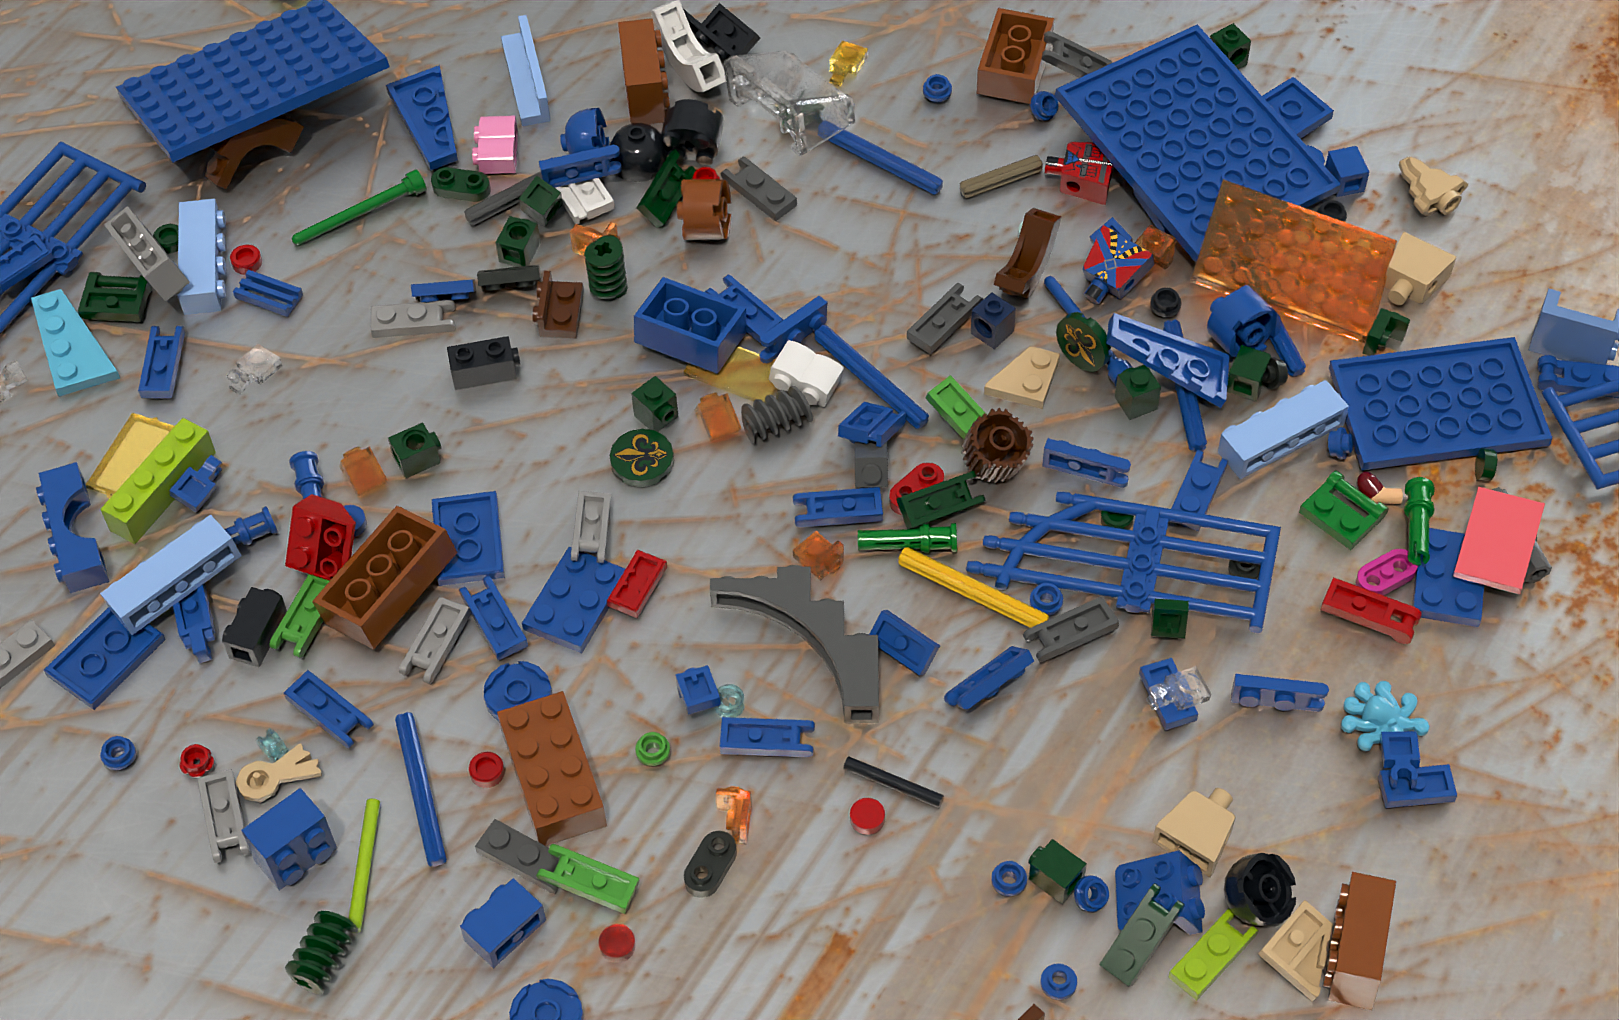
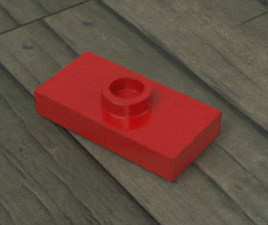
M637 550L607 599L608 607L638 618L667 569V561Z

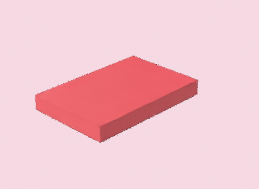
M1478 487L1453 577L1521 594L1545 503Z

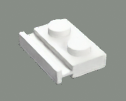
M599 178L555 187L561 192L563 206L575 225L580 224L579 220L584 218L589 220L615 209L614 200Z

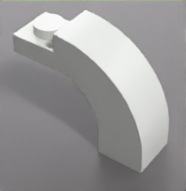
M673 0L650 11L657 29L661 33L662 49L673 69L687 86L697 92H704L728 81L718 54L709 53L704 50L695 38L680 0Z

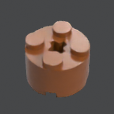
M683 179L681 183L683 201L677 203V218L684 222L682 226L683 240L727 239L731 228V214H728L727 205L731 204L728 182L720 179Z

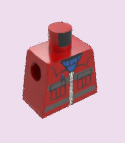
M1094 142L1068 143L1065 158L1047 156L1044 173L1061 176V193L1106 205L1113 165Z

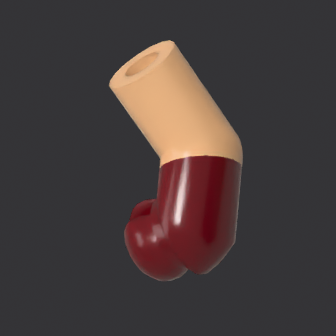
M1363 472L1358 476L1357 487L1359 491L1377 504L1379 502L1383 504H1402V488H1385L1377 477L1370 472Z

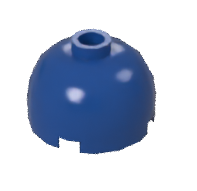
M600 108L584 109L576 112L569 118L565 126V134L560 135L561 146L564 152L568 151L569 154L610 145L609 137H605L603 128L607 126Z

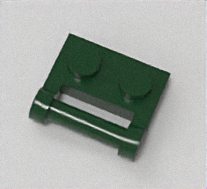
M90 272L79 304L78 314L81 319L141 322L148 295L152 292L153 287L142 274L140 277L104 276L100 272Z

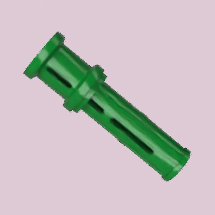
M1423 477L1412 478L1405 484V494L1408 497V501L1405 503L1404 512L1409 518L1408 561L1414 565H1421L1422 554L1424 564L1430 559L1429 519L1435 511L1434 503L1431 501V497L1435 492L1434 483Z
M951 523L947 527H930L929 524H923V526H920V529L858 530V551L894 550L909 547L911 549H921V552L929 553L930 550L950 549L952 553H957L956 523Z

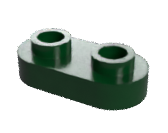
M445 167L438 169L431 176L433 191L439 197L478 202L487 198L491 191L489 178L482 172Z

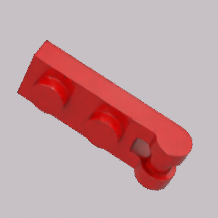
M1334 577L1320 609L1321 611L1392 636L1396 642L1401 644L1411 643L1414 636L1413 627L1419 623L1422 616L1421 611L1414 606ZM1391 617H1398L1401 622L1394 621Z

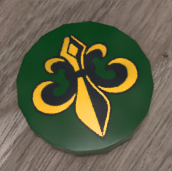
M1080 312L1069 313L1057 324L1056 336L1058 344L1064 355L1078 368L1088 372L1098 371L1111 358L1108 352L1111 346L1106 343L1107 334L1100 324L1091 317L1086 319L1082 317L1083 313Z
M643 428L631 430L619 436L612 445L609 455L612 472L615 476L617 475L621 478L623 483L635 487H646L659 483L661 481L660 478L672 471L674 463L673 449L669 440L655 430Z

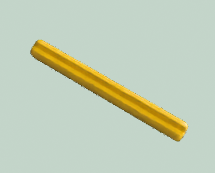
M905 547L899 555V565L1031 628L1049 620L1048 614L909 547Z

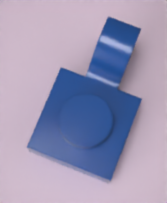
M210 455L198 472L189 467L169 490L170 496L197 513L216 490V484L212 481L221 473L222 468L219 466L222 462Z

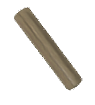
M1033 155L961 181L959 189L964 198H970L1041 172L1043 170V163L1038 155Z

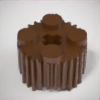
M1000 408L997 411L991 409L988 415L984 413L982 417L979 416L963 439V450L961 451L962 454H965L963 460L967 461L965 465L966 467L968 466V472L975 470L977 476L975 479L983 480L987 478V482H990L992 479L994 483H997L999 479L1001 482H1004L1005 479L1010 480L1020 471L1030 455V450L1034 445L1032 443L1034 437H1031L1032 431L1028 430L1027 427H1023L1024 422H1019L1018 417L1013 418V414L1009 413L1007 409L1001 411Z

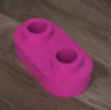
M1394 549L1362 566L1358 571L1355 583L1356 586L1386 595L1410 582L1416 574L1418 565L1408 561V550ZM1394 568H1400L1403 572L1396 571ZM1372 582L1375 583L1377 586H1373L1368 583Z

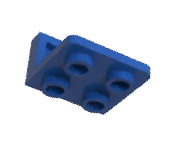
M1180 850L1121 864L1116 868L1118 928L1121 931L1150 887L1156 883L1161 887L1159 894L1154 899L1157 903L1169 911L1178 900L1185 904L1184 909L1174 923L1189 935L1203 932L1202 918L1205 916V908L1200 898V885L1203 883L1200 867Z

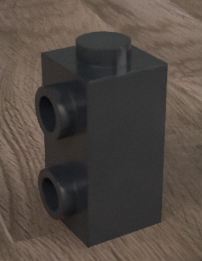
M509 336L447 347L455 390L517 379L515 367L521 366L517 347L511 348Z
M251 587L247 596L240 600L237 614L232 624L225 628L222 636V643L229 659L256 667L261 666L270 648V640L287 612L282 595L272 589L261 590Z

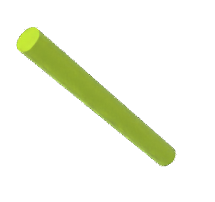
M373 798L366 800L348 917L357 926V933L361 932L380 808V801Z

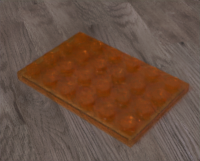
M1223 179L1190 282L1227 295L1240 289L1242 286L1249 285L1277 313L1365 343L1377 316L1387 279V268L1394 254L1397 240Z

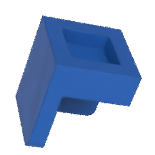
M1352 146L1328 151L1325 167L1341 183L1339 191L1335 193L1336 198L1365 192L1370 172L1358 147Z

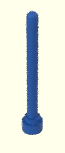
M1053 276L1045 278V286L1067 314L1074 312L1082 313ZM1110 349L1108 352L1111 358L1106 363L1108 365V377L1116 386L1118 374L1133 366L1128 360L1117 358Z

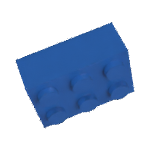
M665 277L660 280L634 315L635 343L717 374L746 334V307Z

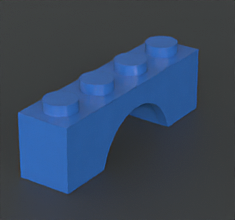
M75 462L38 473L41 486L36 487V491L41 505H46L47 511L42 512V517L47 531L52 530L53 537L48 538V544L53 557H58L59 563L54 564V570L59 583L65 582L70 593H74L109 582L104 557L96 539L80 537L71 532L76 517L91 505L85 479L78 463Z

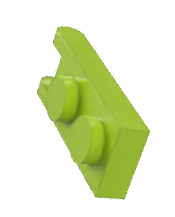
M1230 908L1225 911L1169 972L1168 978L1196 1001L1259 932L1257 928L1251 926L1243 935L1230 925L1229 922L1235 916Z

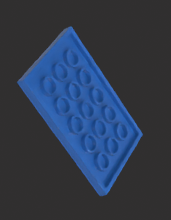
M1515 337L1330 361L1329 371L1335 390L1349 405L1345 421L1353 438V446L1361 470L1475 456L1481 448L1494 449L1498 453L1550 446L1553 439Z

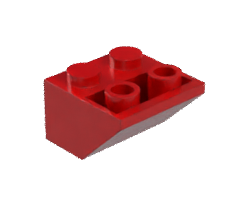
M311 494L293 506L285 562L286 567L331 580L351 558L356 522L341 503Z

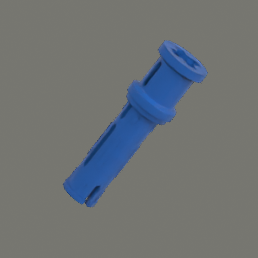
M312 451L298 452L289 460L290 467L295 471L296 475L294 483L296 491L302 495L303 499L311 494L322 497L321 490L324 480L318 473V456Z
M267 506L262 508V512L245 519L237 518L234 521L235 525L224 529L230 536L239 533L238 536L232 538L236 545L243 543L248 546L252 544L254 539L268 533H278ZM262 522L265 523L264 525H261V526H259V527H256V528L250 530V527H252V526H255V525H257V524H259V523H262Z

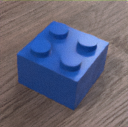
M301 788L241 830L256 864L279 891L286 885L296 883L304 872L315 864L326 861L332 852L337 849L326 817Z

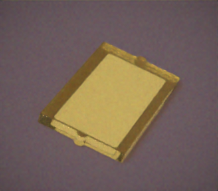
M739 346L735 348L718 374L688 363L684 370L685 376L753 402L756 399H761L764 402L767 395H774L776 390H779L769 380L770 369L775 360L770 363H762L760 361V354Z
M132 413L86 483V487L106 494L107 498L110 499L175 426L160 422L157 417L151 419Z

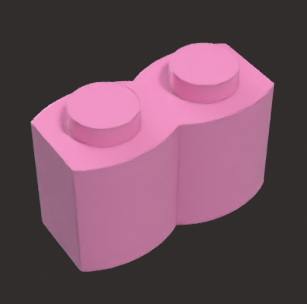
M516 116L480 117L479 126H474L475 144H478V147H473L472 149L473 165H478L479 172L484 174L516 173L518 146Z

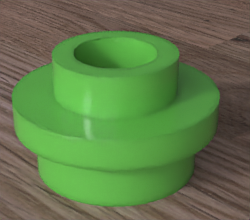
M648 732L637 741L635 747L636 756L645 765H660L669 757V742L663 735L657 732ZM651 748L659 750L656 753H647Z

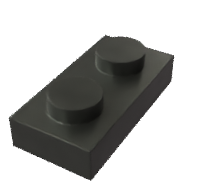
M539 265L482 270L477 273L478 286L486 285V290L503 289L504 283L516 282L517 287L535 285L534 280H540L541 277Z

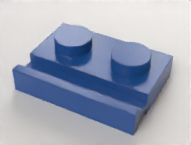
M863 402L838 425V437L849 439L854 444L855 442L868 444L870 441H875L876 446L881 447L905 424L906 412L901 411L899 414L893 413V408Z

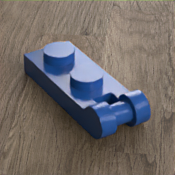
M1544 355L1538 359V370L1541 372L1538 377V387L1540 390L1553 387L1556 392L1570 393L1619 379V366L1557 360L1552 355ZM1619 392L1603 397L1619 398Z

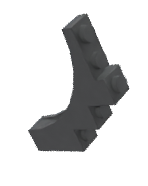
M800 565L777 567V578L765 576L754 578H734L731 576L710 578L711 607L738 609L764 616L793 631L819 654L835 679L842 699L844 723H879L878 635L866 633L844 635V601H835L829 598L811 601V567H802Z

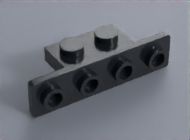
M720 3L702 23L683 9L690 27L693 26L698 30L695 35L706 45L710 42L715 44L716 47L713 50L724 60H727L729 57L735 62L732 66L743 76L749 73L757 79L760 74L743 59L761 39L756 32Z

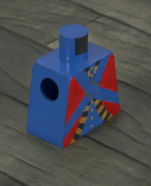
M1103 225L1082 269L1084 277L1091 282L1083 295L1099 305L1107 292L1118 299H1122L1154 266L1153 254Z

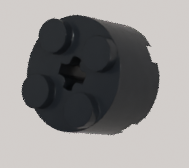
M683 99L676 101L675 106L671 108L669 105L666 109L660 140L667 148V157L676 149L680 153L676 163H682L684 160H693L700 165H711L719 150L724 125L723 115L717 109L714 113L708 109L707 103L698 100Z

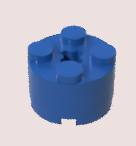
M1245 285L1225 298L1219 297L1210 305L1212 313L1208 319L1207 331L1230 356L1236 357L1241 345L1264 351L1267 348L1264 343L1270 335L1275 338L1278 334L1281 318L1249 285Z

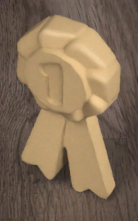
M300 743L273 764L255 761L245 765L237 776L236 785L245 800L261 803L276 795L280 783L322 776V773L318 768L320 765L319 760H311L310 752L305 751Z

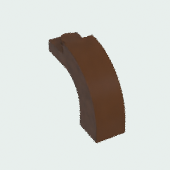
M282 114L209 146L216 153L209 160L204 176L217 186L227 189L240 161L250 150L262 145H273L291 153L304 126L292 117Z
M1032 208L1025 213L1014 252L1007 265L996 273L993 285L999 286V290L1007 294L1018 295L1028 299L1035 290L1047 265L1062 217L1036 208Z

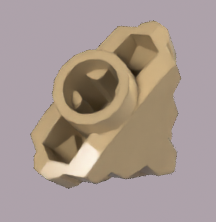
M1407 156L1399 161L1402 176L1410 184L1409 193L1415 199L1413 205L1422 215L1429 216L1437 211L1447 215L1457 208L1462 199L1460 195L1468 187L1467 182L1457 175L1450 176L1442 169H1431L1421 160Z

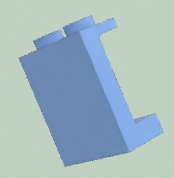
M1548 288L1528 351L1542 355H1552L1557 359L1604 365H1606L1607 360L1614 361L1619 343L1615 342V340L1619 341V309H1617L1614 320L1611 321L1557 306L1561 292Z

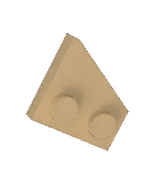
M1029 346L985 384L984 394L1043 409L1059 364L1060 353Z
M1304 900L1258 953L1262 959L1312 1002L1320 994L1321 987H1319L1322 969L1326 964V947L1331 937L1333 923Z

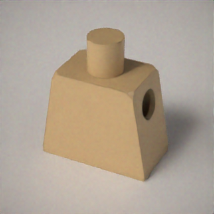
M1403 232L1388 265L1383 283L1386 288L1390 289L1388 293L1389 300L1397 305L1404 304L1407 298L1417 303H1424L1450 278L1457 256Z
M1215 788L1209 798L1197 791H1191L1158 822L1155 827L1153 843L1169 853L1180 850L1200 867L1203 874L1211 877L1231 835L1235 822V815L1227 810L1233 801L1232 796L1222 788Z

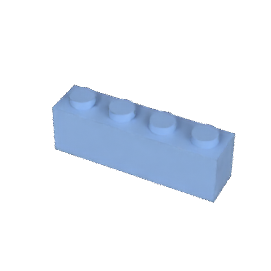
M215 198L179 202L178 268L190 282L178 294L184 315L221 311V299L226 298L224 280H221V275L226 274L225 259L221 256V252L226 251L224 233H221V228H226V218L224 210L218 209Z
M1326 380L1315 386L1309 385L1299 394L1289 399L1284 398L1280 400L1274 407L1264 412H1256L1247 421L1237 426L1231 425L1226 428L1220 437L1218 453L1222 458L1229 460V467L1239 479H1242L1330 433V431L1343 426L1349 405Z
M210 514L180 537L168 543L152 557L141 562L124 577L113 582L100 594L113 614L129 633L133 635L242 555L231 536Z

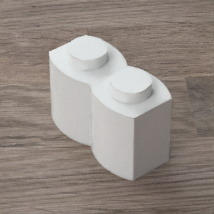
M788 340L771 366L769 380L777 389L784 390L785 392L788 391L789 387L796 386L804 394L809 405L825 407L842 379L844 367L829 357L815 354L811 349L798 342Z

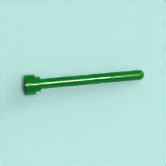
M417 169L406 173L405 178L401 179L402 183L295 233L292 236V242L295 245H301L405 194L419 195L427 191L425 182Z

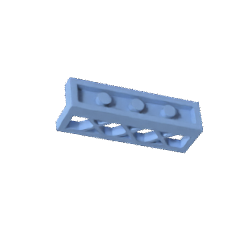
M527 15L518 16L520 33L501 36L522 127L551 121L547 95Z

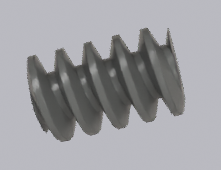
M796 386L789 387L788 394L784 390H780L776 393V398L769 394L765 397L764 402L761 399H756L753 402V407L748 403L743 404L741 407L743 427L753 444L755 443L754 434L758 433L765 440L767 438L766 429L768 428L774 435H778L779 424L786 431H789V420H793L798 427L802 424L801 416L803 415L809 422L813 421L809 403Z

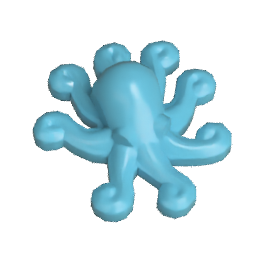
M1380 681L1374 690L1376 695L1370 693L1369 684L1360 682L1354 690L1355 697L1345 699L1344 710L1351 715L1343 718L1341 729L1347 733H1351L1355 729L1371 732L1361 734L1357 740L1358 747L1365 752L1370 751L1373 744L1380 743L1381 732L1414 730L1417 731V735L1424 736L1428 733L1430 727L1428 721L1424 718L1409 719L1417 706L1418 700L1415 695L1405 693L1401 698V705L1403 707L1400 708L1396 699L1390 693L1392 686L1389 682ZM1356 698H1358L1359 700H1361V701H1363V702H1365V703H1359V701H1358ZM1352 715H1361V719Z

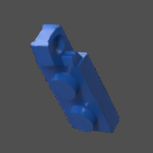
M204 583L173 605L179 637L186 649L192 648L199 664L212 660L208 642L215 640L214 633H216Z

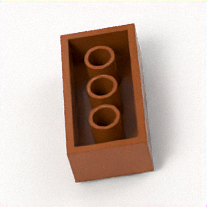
M396 505L312 602L326 625L374 650L457 554V551L445 528Z
M561 691L498 711L497 715L502 735L538 842L548 846L606 827L604 806L564 692Z

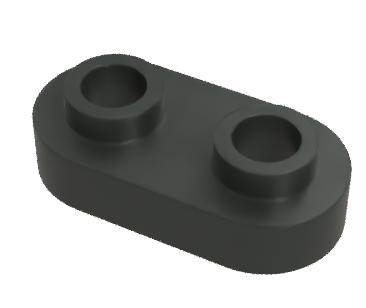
M713 831L704 837L684 871L685 887L691 895L705 898L717 891L737 856L736 841L732 835L725 831ZM721 843L724 845V848L716 850L713 846ZM699 872L708 874L702 879L696 877V874Z

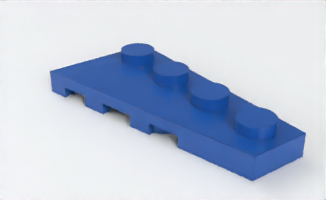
M440 65L387 84V93L430 171L457 161L458 158Z
M1113 313L1108 323L1106 341L1108 345L1219 408L1223 406L1227 399L1229 354Z

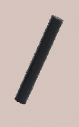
M850 756L847 757L843 769L937 808L941 807L944 800L943 794Z

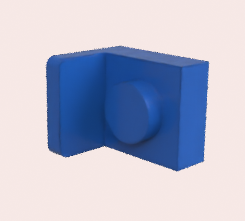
M708 665L690 668L683 673L675 675L678 694L683 699L688 715L721 705L720 696Z

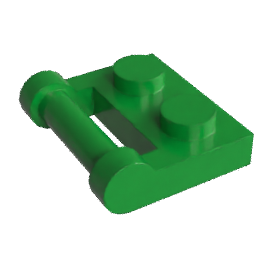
M1335 470L1330 474L1326 482L1300 506L1299 513L1351 551L1382 521L1389 508L1381 502L1378 504L1345 481V476ZM1337 490L1369 513L1366 518L1334 496L1333 493Z

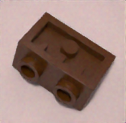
M544 271L543 282L538 281L537 283L539 306L533 307L532 315L533 324H538L540 337L577 339L584 293L582 282L552 281L551 271Z

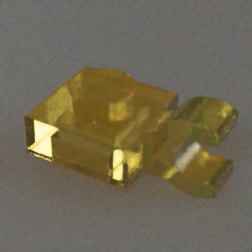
M841 41L830 58V72L833 73L830 83L841 86L848 73L857 75L868 58V49Z

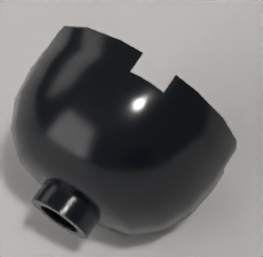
M631 123L623 126L616 132L610 145H617L620 154L616 158H611L610 162L619 161L621 163L622 170L619 173V177L631 182H646L651 180L652 175L660 170L667 158L668 151L665 144L660 140L661 133L656 128L645 123Z
M1257 853L1247 855L1234 863L1225 877L1224 894L1231 912L1245 923L1254 926L1282 923L1290 917L1296 905V897L1292 898L1291 886L1296 885L1295 877L1289 865L1276 854Z

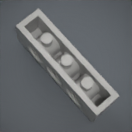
M128 206L104 224L143 277L165 302L172 296L179 294L190 283Z

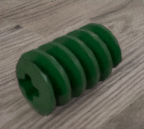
M613 235L602 236L590 243L584 252L589 289L593 296L600 299L620 298L627 293L628 289L623 246L621 241Z
M318 911L314 916L315 923L310 924L307 928L308 935L303 936L299 942L301 948L295 949L292 954L293 960L289 961L285 966L287 974L295 983L317 995H322L324 989L317 983L318 980L328 983L331 980V976L324 971L325 968L336 970L339 966L332 959V956L343 958L346 954L338 946L339 943L350 945L353 941L346 934V931L358 932L357 926L352 921L330 911Z

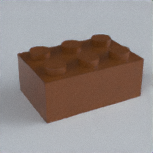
M998 8L978 67L976 94L1031 104L1033 95L1038 91L1046 62L1042 60V52L1050 50L1052 46L1044 41V33L1047 31L1053 32L1054 18Z
M653 18L618 22L630 123H663L665 110L670 103L668 92L663 93V90H668L667 74L665 71H660V69L665 68L664 53L662 50H657V48L662 47L660 30H654Z
M1352 872L1349 885L1342 883L1336 906L1334 931L1332 932L1329 947L1330 956L1323 983L1324 987L1330 988L1329 1001L1367 1010L1373 1009L1382 977L1396 880Z

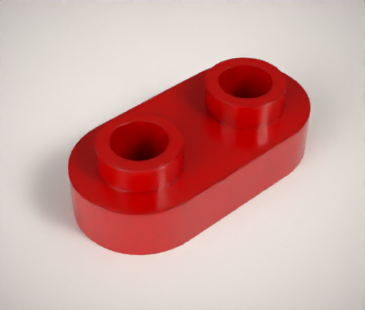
M928 462L916 466L891 488L889 494L891 509L895 513L902 515L896 499L902 497L901 494H910L943 482V470L938 465Z

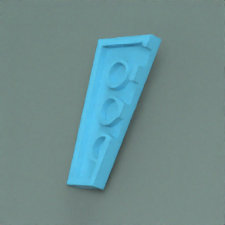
M61 289L31 297L54 386L59 397L120 379L118 371Z

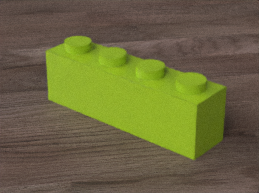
M182 418L100 509L111 532L133 544L140 540L175 500L170 496L169 490L189 467L198 472L210 455L214 456L216 453L208 430L185 418Z

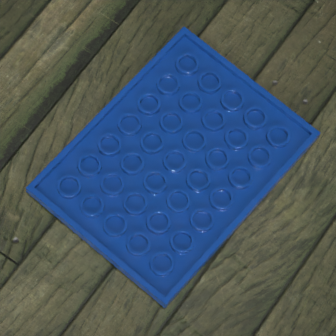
M311 0L302 8L285 11L281 14V17L271 21H262L255 28L246 32H236L225 41L208 44L203 50L192 55H182L175 62L166 66L154 67L150 70V73L143 76L131 77L125 80L122 85L117 86L116 89L123 102L173 163L385 70L390 66L387 57L327 0Z
M1198 24L1056 88L1055 98L1195 262L1337 193L1340 189L1341 183Z

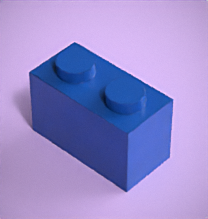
M513 878L506 885L498 886L490 895L489 900L479 909L476 908L470 911L465 916L460 928L464 941L494 969L546 921L543 905Z

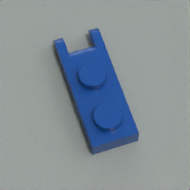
M609 145L539 161L541 179L555 188L618 174L622 170L621 163L619 161L609 162V159L619 156V147L617 145Z
M729 274L723 278V282L728 288L720 294L712 288L705 291V293L746 307V332L759 343L761 335L783 321L778 314Z
M817 296L761 335L760 344L767 348L760 352V361L762 363H770L778 357L788 340L801 343L805 337L822 325H825L828 302L821 296Z
M159 326L151 327L138 389L141 398L173 397L185 335L183 326H176L174 336H160Z
M1047 438L1042 467L1124 488L1128 485L1129 478L1123 473L1129 472L1131 463L1127 459L1102 453L1097 449H1087L1072 445L1067 441Z
M1197 450L1171 509L1206 515L1229 460L1222 458L1217 468L1201 462L1204 452ZM1176 523L1178 525L1196 530L1198 532L1201 528L1198 526Z
M880 487L797 493L792 497L794 505H806L807 514L798 515L794 518L795 526L797 527L883 521Z
M488 575L483 578L487 589L472 596L466 587L460 588L459 592L466 606L470 607L471 615L499 661L528 647V642L497 587Z
M1014 646L1009 647L948 691L944 696L945 703L952 706L958 704L962 709H969L983 698L995 695L1002 684L1021 676L1025 672V668L1034 662L1030 651Z
M309 670L283 692L287 701L348 749L354 742L347 733L359 723L369 730L374 725L370 718Z
M1235 674L1231 690V703H1239L1246 707H1275L1282 711L1295 709L1320 712L1324 708L1325 701L1323 698L1328 695L1329 687L1324 683Z
M722 717L720 754L813 756L814 748L811 745L800 744L801 733L814 732L815 723L810 720Z

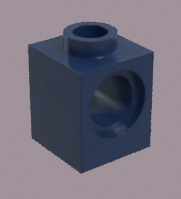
M991 292L972 310L971 334L995 350L1014 332L1016 308Z

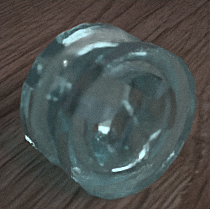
M733 684L720 686L717 690L721 705L714 707L716 713L720 717H738L745 708L743 691ZM729 697L735 698V705L729 703V706L723 705V699L727 698L729 701Z
M271 728L266 730L265 737L258 736L255 739L261 751L273 763L278 760L279 754L285 755L289 752L283 740Z

